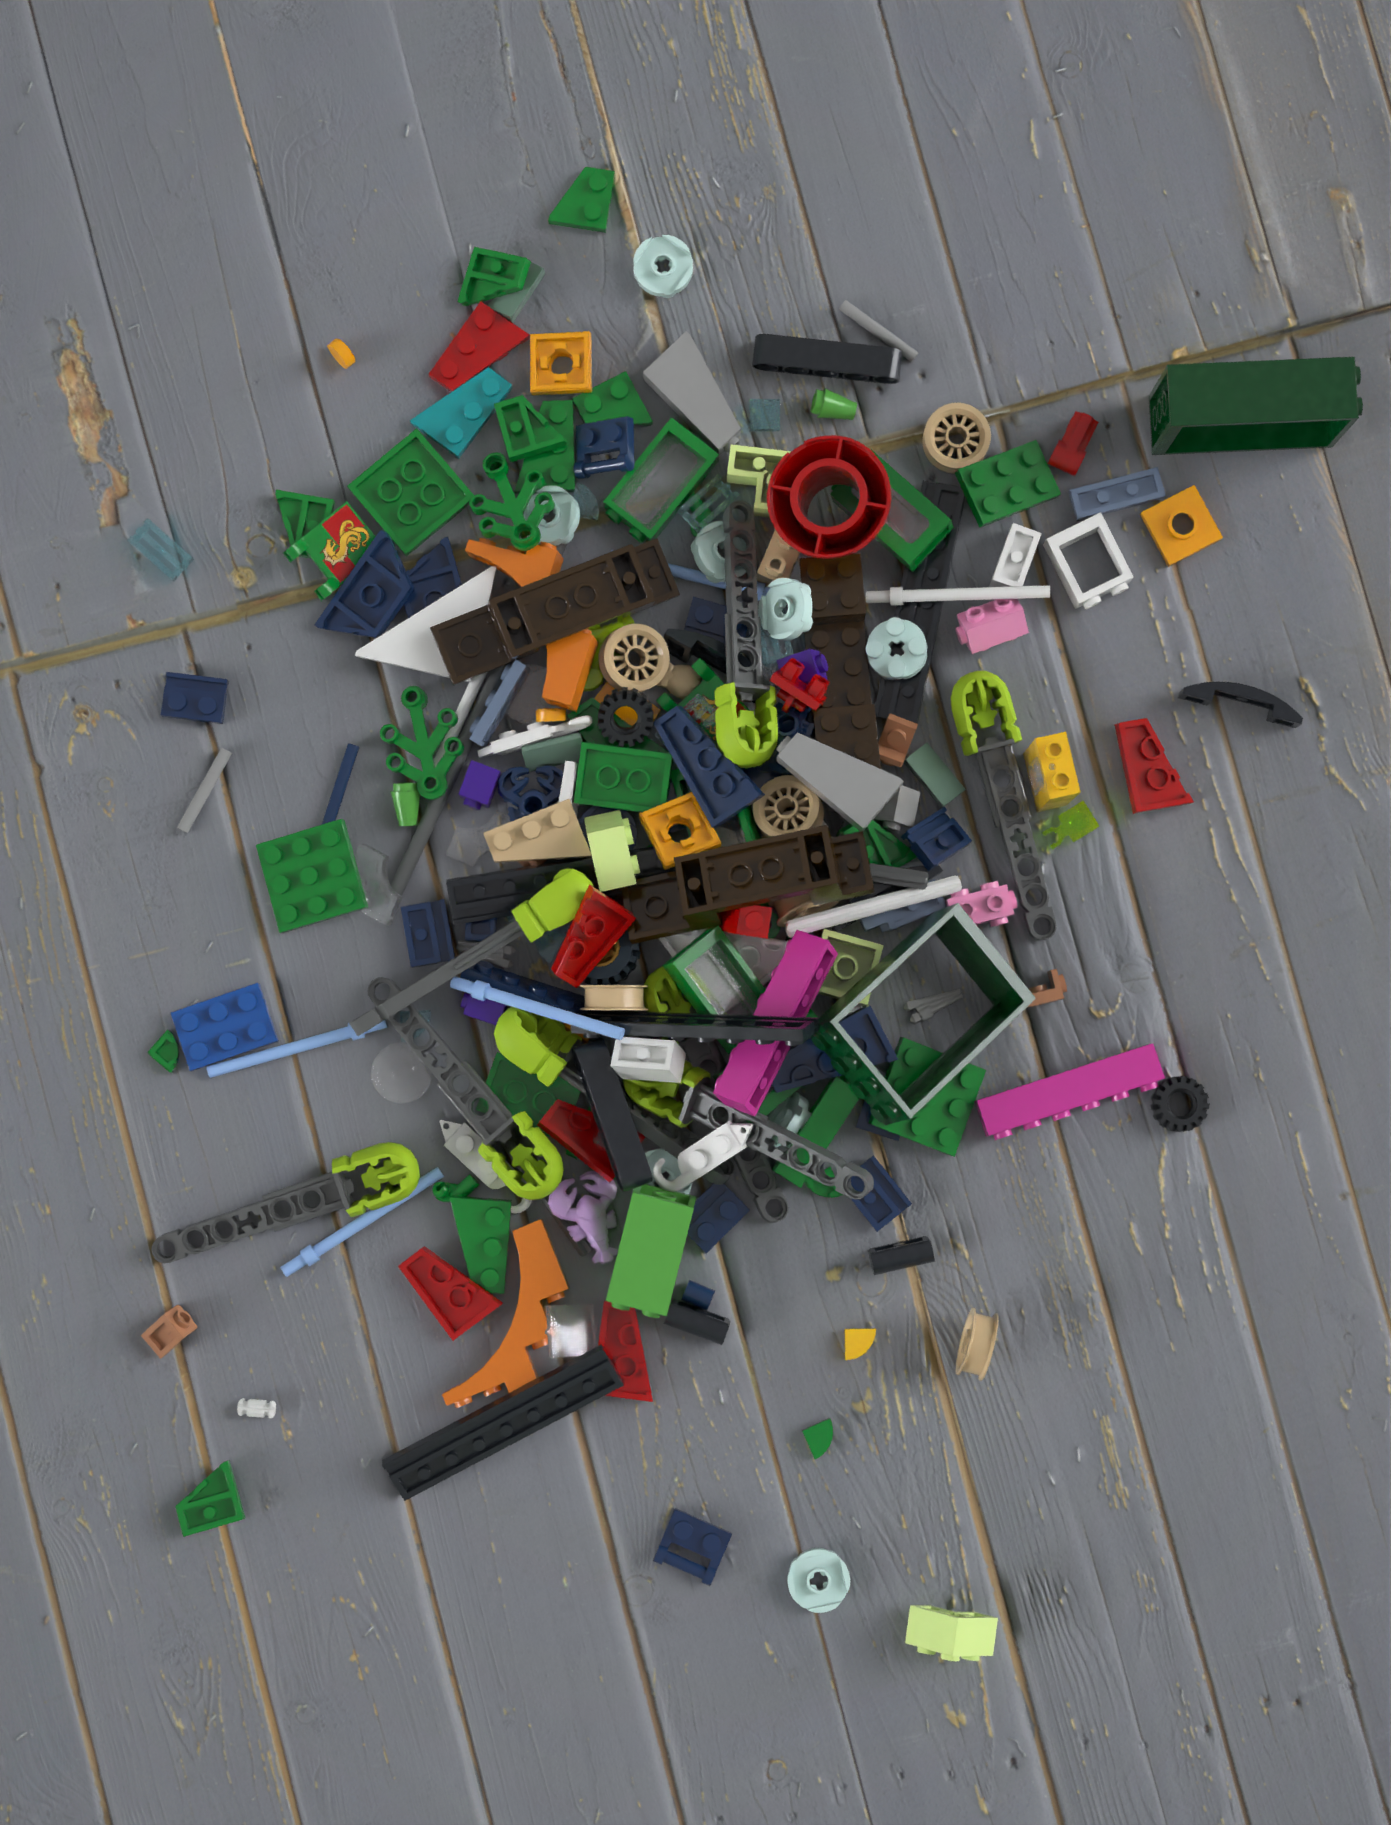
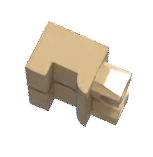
M776 529L757 571V581L766 583L765 586H768L778 578H790L794 569L793 565L796 564L800 552L793 549L780 537Z

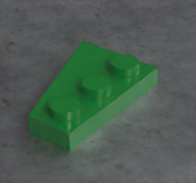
M450 1195L449 1198L470 1279L489 1293L504 1294L512 1200Z

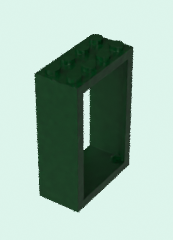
M1355 357L1169 364L1149 395L1152 455L1332 448L1357 421L1359 416L1362 415V398L1357 397V385L1361 381L1360 367L1355 366Z
M956 903L932 913L819 1018L820 1030L815 1031L811 1040L818 1049L825 1051L830 1057L833 1068L849 1080L852 1084V1091L868 1103L874 1118L888 1125L911 1119L1036 998L960 904ZM935 933L991 1001L993 1006L898 1095L839 1024V1021Z

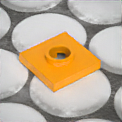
M590 331L530 334V393L532 396L592 393V340ZM558 357H568L572 360L573 369L568 374H555L552 372V364Z
M1195 485L1140 513L1144 524L1168 567L1223 538ZM1180 513L1189 515L1188 517L1193 522V530L1185 535L1176 533L1172 527L1174 516Z
M692 792L639 813V819L665 870L675 866L674 857L721 847V840L715 829L711 827ZM683 824L689 828L691 837L686 840H680V843L675 842L668 834V831L673 825Z

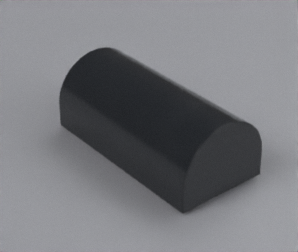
M927 1236L878 1246L868 1250L874 1275L935 1262L932 1243Z
M672 1299L664 1324L722 1345L730 1326V1320L680 1300Z

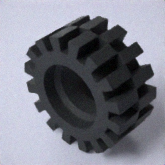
M622 687L621 691L617 689L612 690V694H607L599 706L598 726L599 729H602L601 734L604 738L607 736L610 743L618 742V746L621 747L628 743L629 747L635 746L637 741L641 743L644 741L645 736L648 737L653 726L654 712L650 701H647V696L644 693L640 695L635 688L632 691H629L628 687ZM623 706L633 708L638 715L637 722L627 728L619 726L614 720V713L618 708Z
M1186 1076L1172 1077L1162 1081L1158 1085L1159 1087L1155 1088L1156 1091L1151 1096L1152 1105H1150L1151 1110L1154 1112L1153 1117L1159 1121V1125L1173 1132L1190 1131L1200 1126L1202 1120L1206 1119L1208 1115L1206 1112L1210 1106V1103H1207L1208 1094L1204 1092L1202 1084H1198L1197 1080L1187 1078ZM1176 1092L1187 1094L1191 1100V1109L1184 1116H1176L1169 1109V1099Z

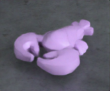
M587 1171L579 1176L580 1180H593L595 1185L586 1183L583 1187L588 1192L600 1196L599 1199L584 1195L577 1203L576 1208H571L577 1195V1187L572 1188L570 1194H566L565 1191L575 1182L572 1178L560 1182L558 1187L549 1195L548 1204L553 1215L560 1219L577 1222V1225L567 1227L570 1236L573 1237L575 1242L586 1237L591 1247L596 1251L592 1261L595 1264L600 1262L603 1265L611 1262L618 1253L616 1248H611L608 1244L607 1229L617 1227L615 1212L611 1210L606 1214V1209L616 1197L617 1186L614 1179L609 1183L597 1172Z

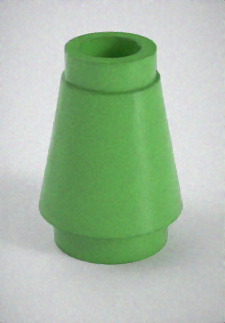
M826 388L823 391L816 389L810 412L817 414V418L853 420L857 409V402H853Z
M417 782L393 783V791L390 792L399 826L417 825L420 802Z

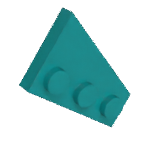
M488 367L411 419L410 423L459 459L496 411L494 403L503 401L513 389V385Z

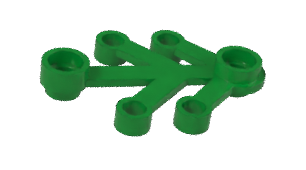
M497 452L491 453L484 458L483 469L490 479L496 481L505 504L486 499L482 494H476L470 499L469 505L476 515H483L488 512L510 518L513 521L514 526L497 523L492 517L483 518L479 522V529L485 538H492L496 535L511 539V543L516 549L521 551L530 550L539 543L541 532L538 525L544 514L554 509L555 502L548 492L539 493L534 500L535 507L526 521L523 513L533 493L540 490L545 484L541 471L534 469L527 472L525 483L516 498L507 478L509 465L505 456ZM534 478H539L536 482H531ZM548 500L547 504L540 505L543 501ZM483 502L481 506L475 507L478 503ZM493 525L492 528L485 530L487 526Z
M409 686L403 691L401 701L410 711L416 742L401 734L399 729L392 724H386L381 728L380 737L386 743L395 744L419 758L423 772L407 764L406 759L399 753L390 754L386 759V766L392 772L402 773L417 782V789L421 796L428 800H436L442 797L447 790L448 782L445 775L455 759L464 752V744L457 737L448 738L444 743V750L446 752L435 767L433 756L450 728L457 724L458 716L450 708L442 709L438 713L439 723L431 736L428 737L423 709L428 703L427 694L418 686ZM417 693V699L414 702H409V695ZM452 714V720L444 723V716ZM393 729L394 736L386 739V732ZM457 742L459 744L458 749L451 752L450 745ZM396 758H400V765L396 768H393V760ZM431 779H435L436 785L433 788L428 789V781Z

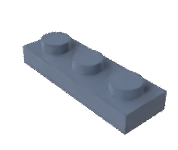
M1158 467L1078 487L1068 492L1076 521L1090 518L1100 512L1101 514H1106L1164 499L1166 496Z
M515 659L513 665L509 663L505 667L500 678L503 682L497 691L493 690L485 702L487 709L482 718L478 716L471 725L469 732L472 735L469 738L470 740L484 748L487 746L531 669Z

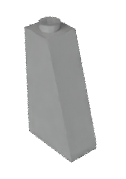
M685 331L643 371V380L719 456L724 451L730 453L731 444L738 445L740 442L741 428L694 340Z
M798 732L793 738L787 736L776 749L779 752L776 761L859 831L865 830L904 782L901 778Z

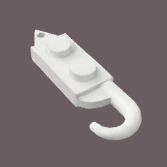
M585 715L554 726L545 725V722L532 723L527 725L528 731L518 734L516 730L507 731L498 735L499 740L490 742L491 745L477 750L478 756L482 758L494 754L505 755L521 750L523 745L557 738L590 726L593 719L591 716Z
M444 1120L439 1121L446 1142L444 1146L489 1188L500 1189L506 1186L492 1169V1162H486L479 1154L478 1149L484 1140L465 1122L458 1124ZM446 1123L449 1124V1128H448V1129H445V1128H444V1125H445ZM505 1160V1162L512 1168V1170H515V1169ZM522 1198L520 1204L511 1206V1213H522L528 1209L532 1200Z
M730 1120L682 1151L678 1155L677 1161L681 1175L672 1181L666 1180L663 1177L661 1168L665 1163V1159L660 1158L653 1168V1176L660 1188L670 1192L683 1189L748 1147L746 1141L753 1124L732 1123Z

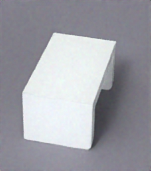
M1015 523L1012 524L989 587L1023 586L1042 533Z
M623 1037L622 1040H615L610 1066L622 1079L681 1083L686 1053L675 1040Z

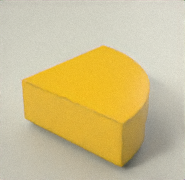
M876 1328L844 1329L845 1360L856 1359L868 1351L874 1341Z

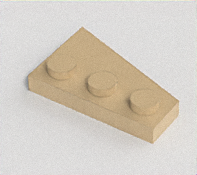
M570 799L483 833L495 863L592 857Z

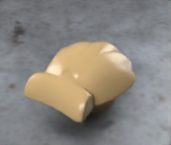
M669 662L668 670L657 686L666 688L677 698L685 699L701 683L702 678L690 665H673Z

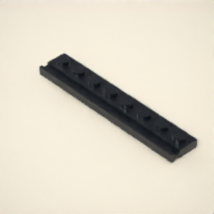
M923 480L920 493L952 520L954 528L913 572L906 566L904 567L900 586L903 587V590L947 588L966 498L960 486L930 483ZM918 510L916 511L910 543L915 542L930 524L929 520ZM944 601L903 602V605H896L894 617L911 621L923 632L928 647L927 659L923 668L911 678L888 680L881 677L875 704L876 718L887 719L890 713L918 724ZM901 642L899 644L893 643L890 646L892 650L890 655L892 657L895 654L902 656L904 654L902 649L904 644Z
M654 847L629 850L630 856L637 855L640 873L634 874L635 879L676 871L675 866L667 870L664 869ZM583 857L446 879L453 925L513 916L511 912L513 908L526 900H530L543 887L552 882L554 876L560 870L566 868L584 873L592 882L593 887L599 890L592 857ZM621 888L602 892L612 900L623 898Z
M589 1010L588 1014H582L583 1016L624 1028V1037L634 1035L640 1038L657 1039L658 1036L675 1041H683L689 1037L697 1038L698 1042L726 1039L727 1043L734 1044L742 1043L745 1040H755L756 1044L765 1045L774 1043V1041H785V1045L796 1046L803 1044L806 1039L815 1034V1031L820 1030L819 1018L604 1010ZM571 1025V1033L583 1034L584 1038L602 1036L601 1034Z
M601 1344L383 1459L382 1466L387 1470L393 1484L404 1501L624 1386L623 1379Z

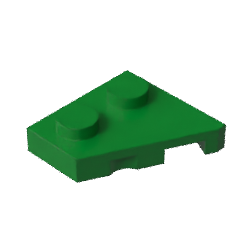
M585 167L549 215V224L606 233L615 171Z
M474 247L457 302L463 306H469L480 301L483 302L522 291L531 261L521 256Z
M626 371L593 387L592 393H581L572 398L585 424L628 416L633 418L634 425H653V421Z
M523 395L494 403L510 462L566 446L564 436L558 433Z
M276 490L275 492L290 546L328 517L334 510V499ZM306 552L299 555V557L310 558Z
M873 820L863 831L869 863L901 867L917 857L908 846ZM852 824L839 830L841 836L860 832Z
M230 1460L224 1461L175 1506L183 1537L245 1519Z

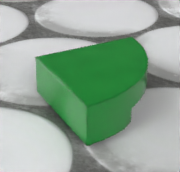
M167 1029L147 1053L168 1072L172 1073L179 1060V1045L173 1033Z
M831 1167L824 1169L829 1177H835ZM810 1177L804 1182L808 1189L819 1196L833 1198L843 1195L835 1191L836 1186H826Z
M827 1418L802 1430L814 1459L822 1456L831 1444L833 1438L831 1418Z

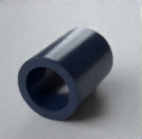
M689 1280L681 1300L707 1311L715 1290Z

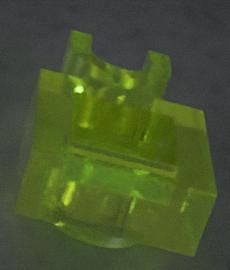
M1083 800L1057 816L1062 825L1050 827L1043 831L1042 834L1044 836L1051 832L1058 834L1057 842L1050 845L1054 850L1063 843L1067 836H1070L1075 843L1099 828L1100 825Z

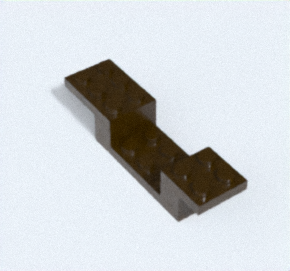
M658 538L635 547L629 544L488 600L487 605L432 626L430 630L454 686L512 663L515 659L519 660L537 653L543 646L621 615L623 618L676 598L680 596V593Z
M861 553L834 559L799 558L801 583L809 585L812 598L811 617L813 623L809 631L803 632L805 650H818L820 654L825 656L828 664L826 676L830 682L824 695L827 699L823 706H820L816 711L810 708L811 720L814 723V729H812L813 739L881 769L875 704H872L868 657L865 650L864 620L866 606Z
M827 825L674 857L676 871L636 879L635 885L621 887L624 907L636 917L635 921L628 928L629 940L632 944L723 925L720 912L809 894L815 906L875 893L863 831L832 837Z

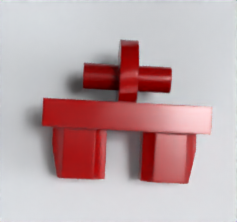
M791 658L783 667L774 672L769 681L781 688L776 696L785 702L782 707V711L788 713L792 707L802 713L806 706L816 711L820 706H823L827 699L824 695L830 682L818 674L812 677L808 685L798 679L805 666L795 658Z

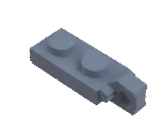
M943 897L869 916L861 919L860 923L864 932L880 927L883 933L926 917L947 906Z

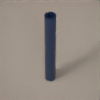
M350 743L347 745L322 824L335 821L359 746Z

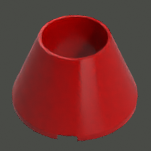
M825 435L808 439L790 453L787 452L775 467L767 490L769 516L780 537L796 551L821 559L848 556L868 545L884 526L891 506L889 477L875 453L854 439L836 435ZM841 484L850 486L860 493L857 509L842 524L823 527L808 520L809 505L813 497L822 489L831 485Z

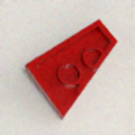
M480 301L429 372V377L452 392L497 360L503 359L516 346L529 340L530 335Z
M1143 718L1115 724L1133 814L1193 803L1192 797L1189 793H1186L1179 780L1178 772L1175 768H1172L1164 754L1165 749L1148 719Z
M589 884L577 914L551 967L554 974L577 988L635 921L636 917L631 911Z
M557 1099L537 1126L610 1183L615 1175L593 1113ZM637 1131L639 1139L642 1143V1141L646 1137Z
M425 1246L398 1265L399 1269L452 1341L503 1304L495 1296Z
M604 1300L598 1346L602 1344L604 1351L611 1359L624 1386L605 1396L653 1402L636 1309L630 1307V1310H620L612 1307V1302Z

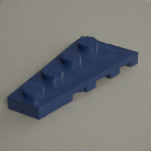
M682 706L674 707L653 722L712 828L719 827L765 796L738 765L724 756L717 743Z

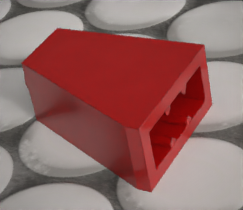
M753 905L720 912L723 925L719 927L723 932L768 939L772 907Z

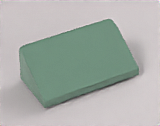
M531 262L523 290L494 298L488 306L513 323L544 277V268Z
M577 732L523 745L521 751L526 768L529 769V772L536 771L537 767L565 764V761L573 762L579 760L581 743L583 742L581 733Z
M928 743L904 760V764L941 808L945 807L966 790Z

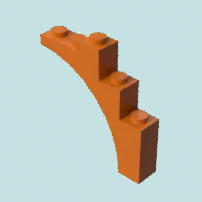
M479 538V541L468 539L465 551L472 559L496 567L497 570L513 579L520 587L560 572L564 560L557 547L546 542H540L539 545L527 550L526 554H524L525 551L518 550L514 546H507V549L496 547L497 544L485 538ZM586 629L546 645L547 675L542 698L548 704L577 712L599 644L595 637L591 635L592 631Z
M543 1219L512 1231L519 1254L521 1281L518 1305L511 1327L499 1349L484 1367L463 1383L442 1394L446 1406L454 1403L455 1408H459L473 1402L471 1396L482 1391L484 1396L502 1390L500 1386L502 1383H505L510 1393L538 1378L526 1346L532 1345L533 1350L550 1343L549 1337L555 1334L542 1299L546 1298L548 1303L565 1297L564 1291L570 1288Z

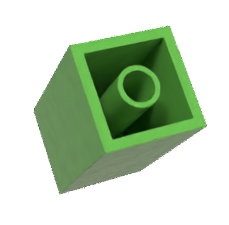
M649 1184L634 1188L606 1301L612 1302V1307L620 1310H630V1307L642 1310L643 1315L652 1318H660V1315L667 1316L697 1196L677 1191L670 1192Z

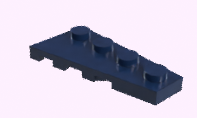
M479 961L463 971L460 978L472 982L480 980L489 983L492 988L579 1015L588 1014L589 1011L580 1010V1008L585 1007V996L495 968L486 961Z
M867 1004L839 1021V1024L873 1065L898 1060L870 1005ZM810 1036L803 1044L790 1047L771 1086L774 1092L778 1093L815 1083V1081L829 1077H837L841 1074L833 1068L832 1060L825 1051H821L813 1044L812 1036Z

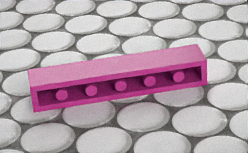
M796 930L793 938L786 944L785 953L779 965L774 968L771 974L769 985L765 992L760 995L753 1015L806 1017L838 955V952L826 939ZM745 1040L742 1043H738L737 1047L733 1048L730 1053L729 1062L723 1074L716 1080L713 1094L724 1105L756 1116L791 1046L785 1045V1041H774V1043L765 1045L756 1044L755 1040Z
M1151 1043L976 1100L975 1105L985 1136L993 1135L994 1139L997 1140L1013 1135L1011 1129L1023 1125L1024 1131L1042 1125L1040 1119L1052 1116L1053 1121L1071 1116L1070 1109L1081 1106L1082 1111L1100 1106V1099L1110 1097L1111 1101L1114 1102L1129 1097L1128 1090L1137 1087L1140 1088L1141 1092L1159 1087L1157 1081L1165 1079L1154 1044Z

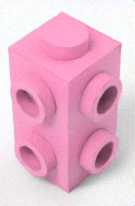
M996 599L980 606L971 607L967 611L957 614L959 627H956L955 630L961 645L966 644L972 654L985 651L1006 641L1015 640L1029 633L1024 609L1018 599Z
M998 881L980 885L981 891L970 894L968 888L951 894V898L945 901L947 907L959 903L977 926L987 922L990 923V927L1008 923L1007 917L1013 916V909L1017 908L1014 891H1008L1007 884L999 886Z

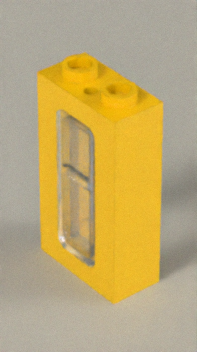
M1066 731L1035 738L1025 750L1023 756L1037 812L1067 806L1081 791Z

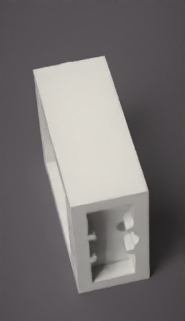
M1101 512L1047 538L1043 544L1075 609L1081 606L1089 609L1102 602L1101 596L1110 592L1112 596H1115L1129 588L1127 584L1133 579V575ZM1098 532L1120 576L1082 593L1061 549Z

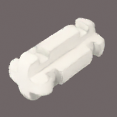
M242 1398L238 1402L237 1412L239 1416L247 1414L248 1417L264 1418L267 1415L268 1418H273L276 1413V1402L270 1401V1403H267V1400L256 1399L245 1401Z

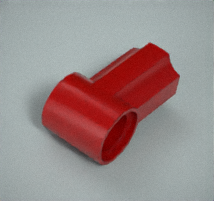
M1075 411L1062 440L1059 439L1047 464L1075 477L1087 453L1085 452L1087 445L1099 422L1084 412Z

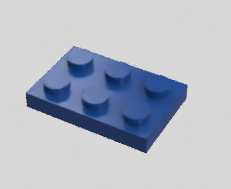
M255 983L171 1012L190 1071L279 1041L260 983Z

